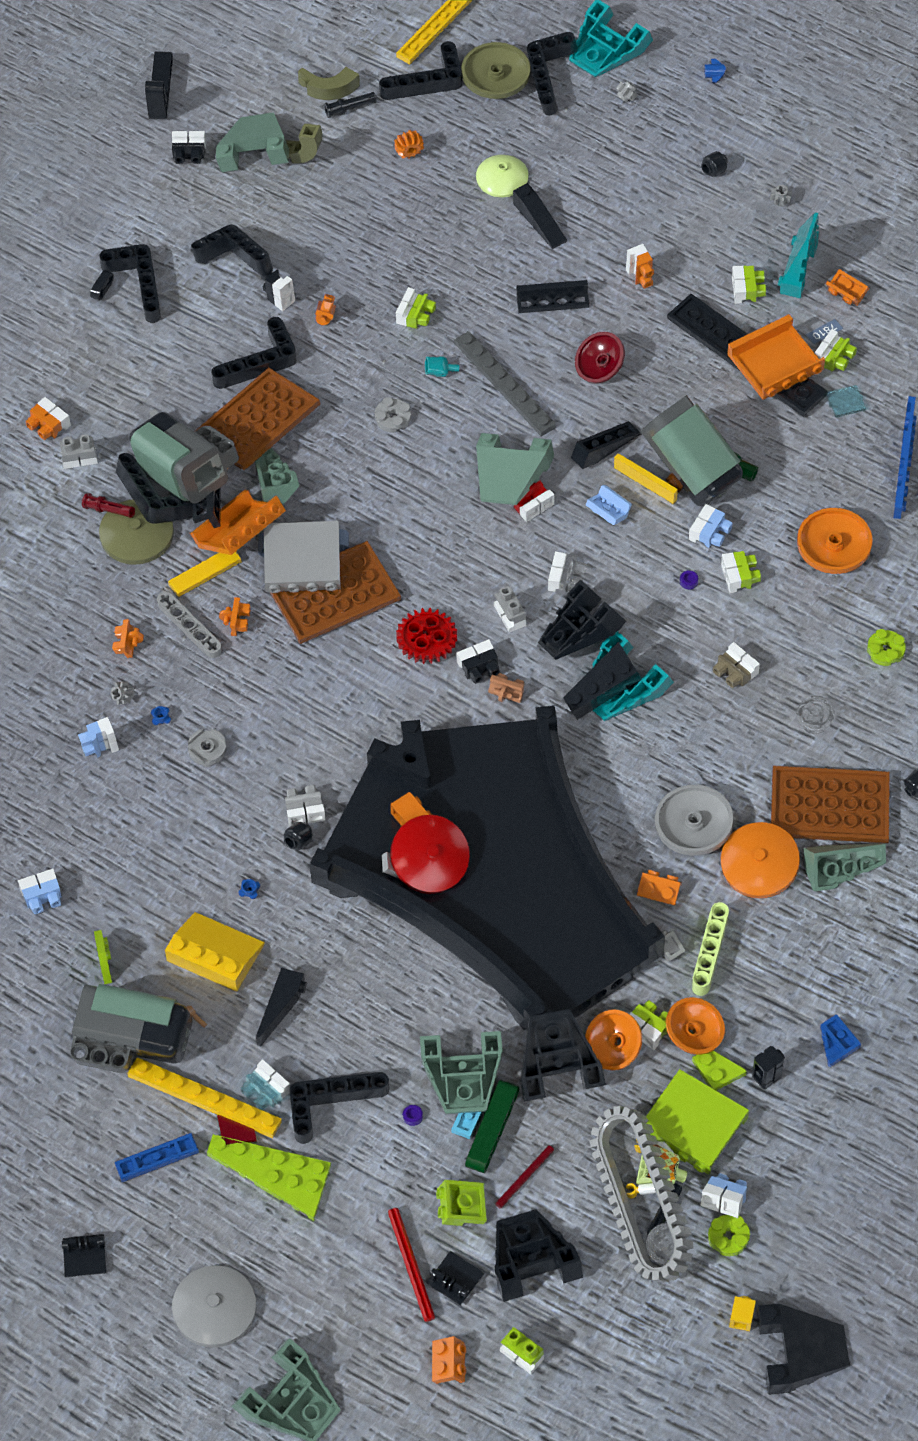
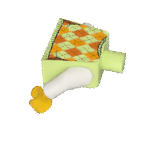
M658 1141L654 1146L659 1147L662 1152L659 1158L665 1160L666 1166L662 1169L669 1171L670 1178L667 1180L672 1181L673 1184L675 1181L684 1183L687 1171L678 1168L679 1156L674 1154L665 1142ZM634 1145L635 1151L641 1153L639 1145ZM643 1155L641 1156L636 1184H639V1186L636 1187L633 1183L626 1185L627 1189H634L632 1193H626L630 1199L635 1198L638 1193L640 1195L656 1193Z

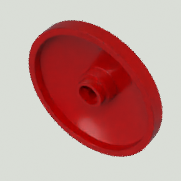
M421 815L407 821L397 831L392 841L390 856L395 873L405 885L421 893L435 894L452 888L464 876L469 864V846L462 831L450 820L437 815Z

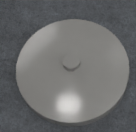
M686 785L672 790L660 801L655 813V828L660 840L671 850L689 856L704 855L717 850L728 840L733 829V811L728 800L718 791L703 785Z
M207 1266L190 1273L177 1287L172 1302L174 1321L182 1335L197 1345L210 1348L227 1346L243 1337L252 1326L257 1310L255 1293L249 1281L238 1271L225 1266Z

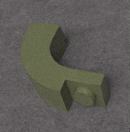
M345 67L340 73L330 78L318 77L304 68L298 71V81L301 86L307 88V95L319 100H336L346 97L360 86L359 74L348 67Z
M304 124L298 136L300 141L286 140L289 148V158H291L292 163H304L314 158L323 138L320 125Z

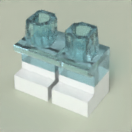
M263 1059L257 1064V1068L251 1074L246 1075V1082L241 1087L242 1094L247 1098L251 1097L255 1092L259 1095L254 1100V1103L260 1110L265 1109L269 1105L274 1107L290 1093V1083L279 1073L275 1072Z

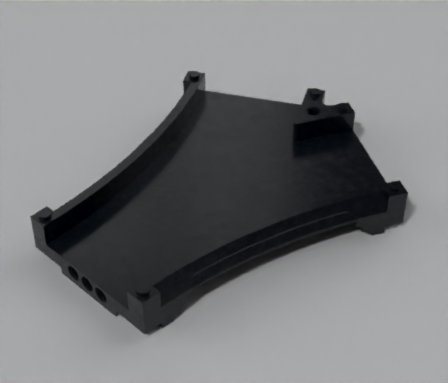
M555 705L535 707V719L430 731H421L420 720L401 721V744L391 745L374 738L367 752V767L326 847L324 850L317 848L309 864L311 883L328 889L330 894L339 898L357 897L359 895L413 925L457 956L503 997V1001L513 1018L523 1030H528L529 1017L570 1009L573 1016L577 1018L630 982L633 975L664 955L665 935L654 922L647 925L629 902L604 862L582 817L563 761L557 732ZM408 792H411L414 797L417 796L420 799L422 807L426 811L429 810L432 815L441 816L453 822L462 831L469 846L467 870L456 885L444 892L435 894L421 893L405 885L399 878L383 872L382 855L386 852L390 853L394 836L402 827L391 814V803Z

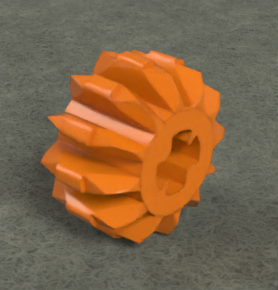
M408 130L406 133L403 132L402 135H397V139L394 140L395 150L402 158L407 157L409 159L411 156L415 157L416 154H420L421 150L424 149V140L416 130Z

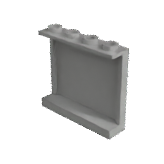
M339 521L270 523L265 527L264 572L266 592H298L303 590L314 592L317 590L334 591L341 589Z

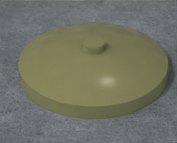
M501 42L485 43L475 47L465 56L462 63V78L465 85L473 93L481 97L490 99L507 98L520 92L528 83L530 63L527 56L513 45Z
M134 500L120 503L135 508L133 518L110 512L104 515L99 527L100 542L105 552L116 561L132 565L148 563L163 555L172 543L174 535L172 521L157 524L149 523Z

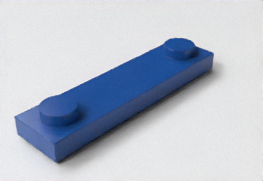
M189 1133L114 1163L121 1181L125 1182L199 1153L192 1133Z

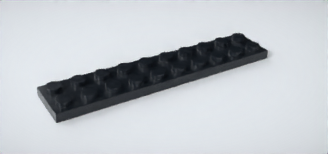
M693 294L687 296L667 314L668 320L738 369L728 356V344L748 335L745 331ZM808 377L805 381L798 382L789 389H784L774 396L804 417L827 396L828 391Z

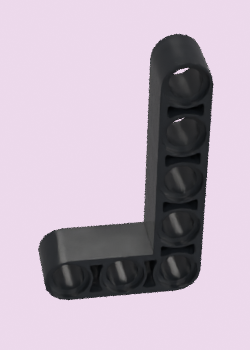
M564 32L539 39L527 45V53L543 113L548 116L555 114L558 106L546 62L571 55L577 51V43L572 32Z
M451 41L441 44V62L443 66L441 69L395 75L380 79V97L384 100H392L461 88L462 70L456 45Z
M154 52L152 79L145 82L149 119H167L173 65L172 52Z
M227 225L191 244L197 263L208 262L231 250L259 275H267L273 271L269 253L236 225Z
M139 244L101 251L99 258L102 270L118 272L137 269L145 319L150 323L158 322L161 318L149 246Z
M271 317L267 322L268 335L273 348L213 367L211 373L214 387L223 389L257 378L268 368L276 372L295 365L297 361L295 346L283 320L279 317Z
M121 453L119 455L116 474L149 523L157 524L193 517V503L183 501L176 495L160 498L134 456L129 453Z
M374 1072L293 1083L289 1092L296 1141L306 1144L313 1138L310 1106L384 1097L389 1092L388 1076L383 1072ZM377 1083L385 1084L381 1087L376 1086ZM358 1085H363V1086H364V1088H362V1089H357V1088H355V1087L358 1086ZM344 1088L343 1091H336L335 1089ZM317 1090L324 1091L321 1094L315 1093ZM296 1093H303L302 1096H295ZM299 1111H305V1112H306V1113L303 1114V1115H298V1114H297V1112H299ZM302 1129L308 1130L306 1133H299Z

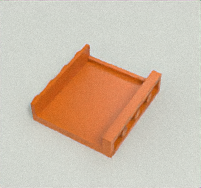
M790 314L728 344V356L763 400L773 397L778 392L789 389L792 385L803 382L808 377L819 374L824 370L825 358L819 359L795 330L793 318Z
M243 490L221 508L220 527L213 528L209 519H207L190 534L200 549L232 555L286 510L277 496H274L268 502L253 500L248 490Z

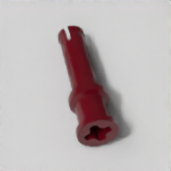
M86 493L82 498V507L84 509H95L99 513L106 511L128 518H133L135 515V508L133 506L108 501L103 496L96 497L91 493Z

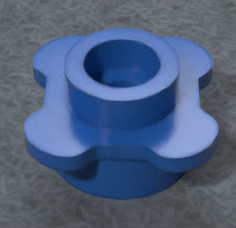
M158 706L152 709V723L154 725L170 723L169 708Z
M252 879L243 880L241 882V889L238 892L239 896L256 899L260 883Z

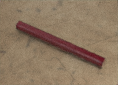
M548 1145L497 1200L495 1205L499 1209L511 1199L553 1153V1147Z

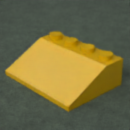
M194 912L173 935L165 949V954L168 962L237 992L265 942Z

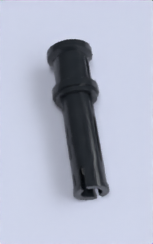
M374 92L347 100L340 98L330 104L326 102L324 103L326 116L331 118L332 115L338 113L345 114L349 109L376 103L377 99L371 98L376 95Z

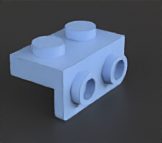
M602 485L599 494L588 499L586 506L594 513L606 519L608 523L615 525L627 518L632 504L608 486Z

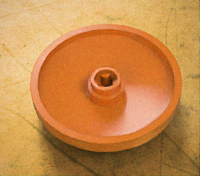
M825 508L810 514L802 522L798 530L797 546L800 555L811 567L825 573L842 574L857 569L868 559L872 548V533L868 524L854 512L842 508Z
M766 822L750 823L738 828L724 843L721 852V867L726 881L734 890L751 898H768L786 890L795 880L800 865L799 850L792 836L783 828Z

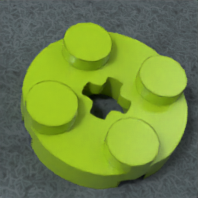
M878 629L868 640L867 652H869L871 660L878 665L891 666V663L900 662L905 654V639L894 631ZM887 645L891 649H887V651L883 650V646Z
M722 1215L712 1220L708 1230V1241L710 1246L720 1252L721 1255L729 1257L739 1255L749 1243L750 1230L741 1216L736 1218L730 1215ZM730 1231L734 1235L731 1240H728L727 1236H723V1234Z

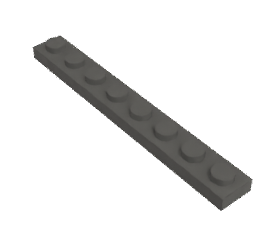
M469 331L454 339V344L541 437L556 428V423Z

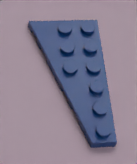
M908 396L893 516L896 519H901V513L906 511L907 501H903V498L907 497L908 486H905V482H909L910 471H907V467H911L917 416L914 415L916 397Z

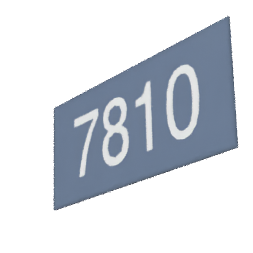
M834 319L806 334V336L813 344H816L825 339L831 329L838 332L843 327Z

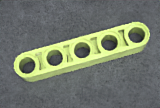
M722 902L715 903L711 908L693 974L692 990L698 996H704L710 990L724 938L729 908ZM716 930L719 933H712L711 931ZM712 947L714 950H707L706 948ZM706 964V965H709L710 967L705 968V967H702V965ZM698 982H704L705 984L699 985Z

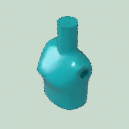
M427 356L425 359L426 375L445 377L448 375V371H459V365L448 364V360L444 356Z

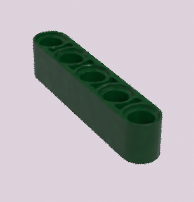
M499 1080L465 1162L466 1168L486 1173L516 1102L520 1086Z

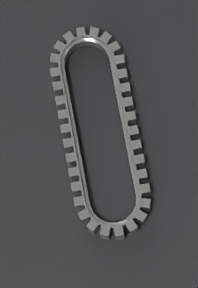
M615 1106L614 1110L609 1108L603 1112L605 1117L599 1116L595 1121L600 1127L592 1128L591 1135L597 1137L590 1140V1146L597 1149L592 1153L594 1160L599 1161L596 1167L599 1172H603L600 1175L602 1183L608 1184L604 1187L606 1194L612 1195L608 1200L611 1206L616 1207L612 1210L614 1217L621 1218L616 1223L619 1229L624 1230L620 1233L622 1240L629 1241L624 1245L626 1251L632 1253L629 1255L630 1262L637 1264L634 1267L636 1272L642 1274V1277L648 1280L662 1283L669 1282V1280L674 1281L680 1277L678 1272L685 1273L688 1266L684 1261L691 1262L693 1254L687 1253V1250L694 1249L693 1241L686 1239L692 1234L690 1228L684 1226L687 1224L686 1217L679 1215L683 1212L680 1204L675 1203L679 1198L677 1193L671 1192L675 1188L673 1182L667 1180L670 1178L669 1171L662 1169L666 1166L665 1160L659 1158L662 1152L659 1147L654 1146L658 1141L656 1136L650 1135L654 1132L652 1125L646 1124L649 1120L637 1110L622 1106ZM623 1121L629 1122L633 1128L673 1237V1255L667 1264L659 1268L652 1264L610 1150V1134L614 1127Z

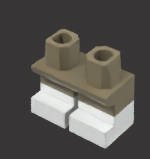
M733 642L723 655L718 656V662L713 667V673L718 677H721L724 673L728 674L726 683L731 688L739 684L743 687L759 674L760 663Z

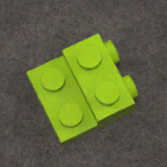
M444 1180L437 1188L436 1198L440 1199L441 1203L437 1214L438 1218L442 1219V1225L462 1226L464 1223H486L484 1183Z

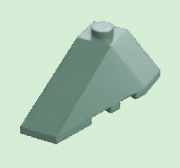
M272 448L255 461L263 502H268L274 496H277L282 505H284L299 487L296 473L289 469L286 462L283 463L280 460V456Z
M885 843L827 845L804 848V868L814 892L834 889L839 884L850 881L855 876L863 872L867 873L886 863Z

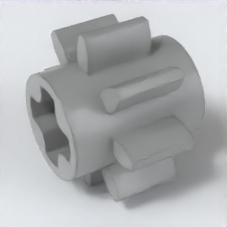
M628 80L626 83L621 81L616 87L619 91L617 96L625 102L629 99L633 101L637 96V92H635L637 87Z
M778 185L776 188H772L770 200H774V205L784 207L787 203L790 204L792 191H788V186Z
M128 681L115 682L116 687L111 689L112 699L117 701V705L130 704V699L134 697L133 687L129 685Z

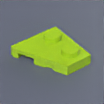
M102 930L94 931L104 985L110 984L112 979L108 960H111L108 939L103 937Z
M715 1051L692 1057V1062L707 1085L716 1091L746 1076L747 1073L744 1068Z

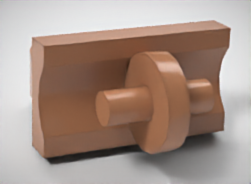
M501 673L497 676H491L488 693L499 696L498 701L503 702L505 698L518 703L522 701L524 681L519 679L514 682L507 680L506 675Z

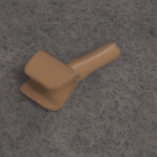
M186 1006L192 1018L205 1028L207 1023L196 1014L192 1006Z

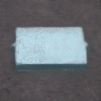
M857 385L827 393L829 407L832 408L836 418L866 410L863 396L860 395Z

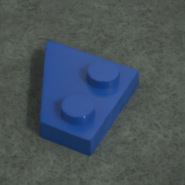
M837 1014L820 1025L829 1067H832L861 1048L859 1040Z

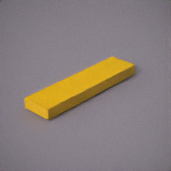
M617 454L614 457V468L672 504L677 501V488L621 454Z
M237 552L232 555L217 553L168 581V585L177 597H180L241 563V558Z

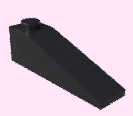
M528 183L513 190L514 206L551 249L567 242L566 237L542 200Z
M627 421L577 441L571 459L579 467L585 469L612 454L639 436L641 432Z
M281 968L256 1034L257 1046H262L298 1002L301 993H305L307 982H305L304 973Z

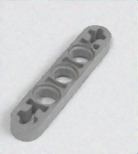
M162 592L157 596L159 609L199 649L210 658H216L221 654L222 649L219 640L170 592ZM175 610L182 611L180 616H174L172 613ZM186 622H193L194 626L186 628L184 624ZM200 633L206 635L203 640L197 639L196 636ZM208 643H210V646H211L212 648H215V647H216V650H214V649H211V650H210V647H209V644H208Z

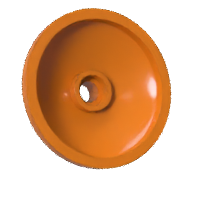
M695 997L681 999L667 1013V1033L672 1042L687 1053L696 1055L710 1053L720 1045L724 1038L725 1025L721 1014L711 1003Z
M607 1010L598 1014L589 1024L585 1034V1038L591 1045L597 1059H599L602 1069L615 1071L626 1068L637 1058L642 1046V1032L638 1022L633 1016L621 1010ZM620 1038L621 1043L617 1045V1040Z

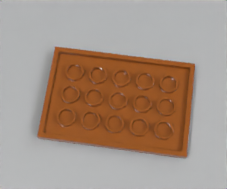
M268 368L195 431L204 426H211L232 440L239 456V460L234 465L244 471L321 404L318 398Z
M368 541L340 552L341 589L334 591L317 590L314 592L308 590L270 592L299 644L401 600V595Z
M773 766L771 824L783 828L792 838L888 843L890 772Z

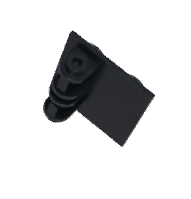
M104 1234L63 1238L62 1249L65 1278L106 1273Z
M450 1251L438 1268L432 1269L430 1272L431 1277L426 1284L461 1306L485 1273Z

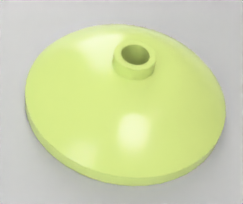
M495 155L485 159L479 165L476 172V180L479 187L485 193L494 197L513 196V190L528 182V169L521 160L514 156Z

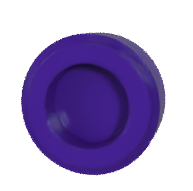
M691 570L684 571L680 575V585L688 590L697 587L699 579L697 573Z
M409 1105L403 1110V1120L406 1124L416 1126L422 1122L423 1111L419 1106Z

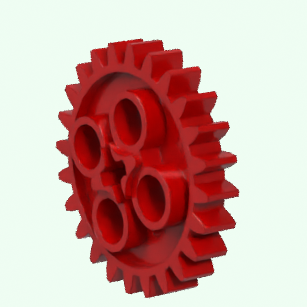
M421 608V613L414 610L413 616L408 613L407 619L402 618V624H398V630H396V640L399 649H402V654H408L409 660L415 657L416 663L419 659H422L423 664H425L426 660H429L430 664H432L433 659L440 662V656L446 659V652L452 653V648L456 647L457 628H455V622H451V617L446 618L445 612L439 615V609L433 613L431 608L428 609V612Z

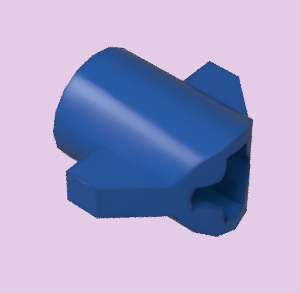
M711 59V64H704L705 78H712V83H717L725 75L726 67L717 59Z

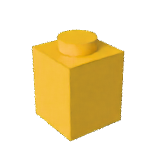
M735 1296L730 1318V1328L750 1332L756 1300H752L748 1296Z

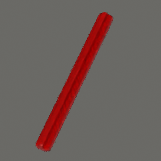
M398 1208L388 1210V1215L425 1322L435 1319V1315Z

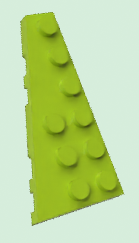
M212 1135L207 1156L225 1167L231 1168L243 1178L254 1182L259 1188L277 1199L285 1201L292 1208L303 1212L313 1221L315 1220L331 1168V1162L244 1141H239L242 1143L226 1145L222 1139L223 1136Z

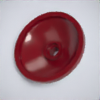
M597 332L586 338L579 346L575 356V368L578 375L585 381L594 384L606 382L614 377L621 369L625 358V348L622 341L610 332Z

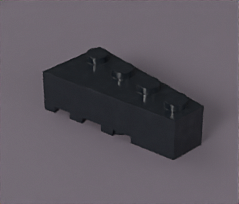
M618 642L563 699L578 720L639 682L642 678Z

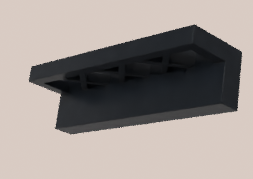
M579 280L517 285L518 314L589 308L588 281ZM577 297H584L585 302L578 303L575 299ZM563 298L567 300L565 304L556 302L558 299ZM541 300H547L548 302H550L547 305L539 304ZM528 301L531 303L529 307L521 306V302Z
M221 487L204 498L206 501L202 504H199L200 502L193 503L194 523L209 519L213 528L221 526ZM203 510L207 511V513L199 515Z

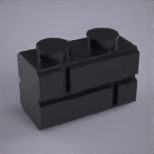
M769 1046L763 1053L761 1052L754 1057L752 1078L762 1089H767L772 1085V1082L775 1083L782 1078L784 1054L779 1049L776 1050L774 1046Z

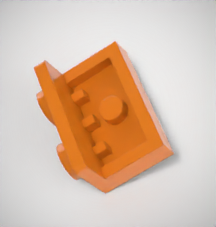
M840 269L830 282L827 281L825 283L828 287V292L834 296H842V300L849 305L853 303L858 306L869 290L867 285Z
M648 870V873H642L637 896L676 905L680 886H682V882L678 881L679 877L667 875V878L659 876L660 872Z
M455 1336L432 1341V1381L438 1384L451 1380H456L459 1383L465 1382L466 1346L463 1341Z

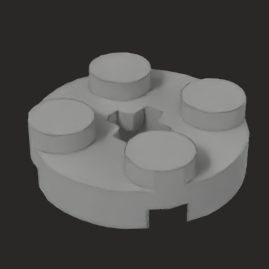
M386 397L375 409V421L378 423L379 428L386 432H397V429L401 428L403 430L411 421L410 406L402 400ZM395 413L397 416L391 418L390 414Z
M210 729V731L198 730L191 735L188 741L190 758L204 767H211L219 762L227 751L224 736L214 729ZM203 745H211L209 750H204Z

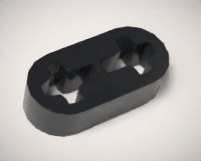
M102 271L91 289V298L99 301L102 300L113 282L114 274L112 272Z

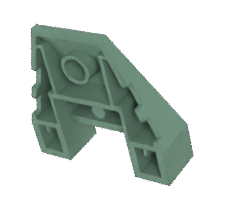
M274 112L240 117L217 144L216 160L221 172L238 170L239 152L266 148L271 165L289 162V148Z
M481 433L476 445L481 502L517 505L529 492V487L533 483H537L540 479L539 476L550 468L554 458L552 440L534 438L529 451L502 448L499 434Z
M501 1031L481 1032L482 1054L442 1057L440 1035L420 1036L421 1062L445 1114L486 1112L502 1061Z
M289 1338L283 1342L271 1357L287 1372L267 1397L263 1399L251 1387H248L231 1407L247 1421L305 1441H316L340 1412V1408L328 1388L323 1384L318 1371L314 1369L307 1353Z

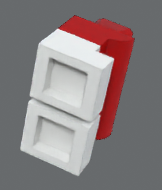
M541 481L533 483L529 487V492L517 505H514L516 511L526 522L554 505V493L551 490L547 491Z

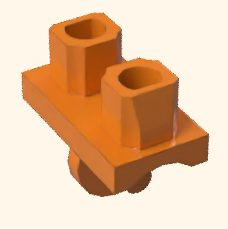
M325 294L323 301L319 300L315 313L318 324L327 325L333 319L336 305H333L335 296Z
M234 597L232 611L231 607H226L225 610L220 611L219 618L223 621V624L229 625L230 622L231 636H237V631L247 632L248 619H240V616H250V604L241 603L240 598Z
M124 619L123 625L115 627V636L118 639L121 638V640L113 642L112 649L116 654H124L127 658H132L134 647L138 643L143 642L144 635L139 632L138 628L130 624L129 619Z

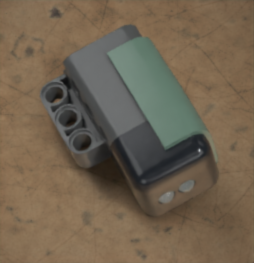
M687 395L655 417L640 431L669 471L681 482L683 489L697 506L702 507L705 504H709L715 498H721L742 477L743 470L738 464L741 462L700 406L698 404L694 405Z
M167 412L157 413L133 429L129 435L135 458L143 472L181 500L190 501L191 503L200 502L212 491L222 487L228 481L227 469L239 460L234 442L211 426H204L197 431H193Z
M85 984L73 1024V1042L70 1054L77 1064L117 1073H124L130 1068L133 1055L176 1064L182 1061L185 1055L193 1019L188 1009L184 1005L179 1004L176 999L99 984L98 987ZM79 1050L86 1051L82 1058L76 1057ZM99 1054H105V1059L102 1062H96V1057ZM124 1058V1064L116 1066L115 1062L117 1059Z

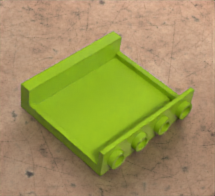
M679 1069L647 1114L646 1118L649 1121L646 1124L652 1125L654 1132L650 1135L656 1136L657 1141L665 1142L674 1154L679 1156L680 1161L688 1162L698 1172H705L709 1175L711 1167L741 1124L744 1125L747 1121L749 1110Z

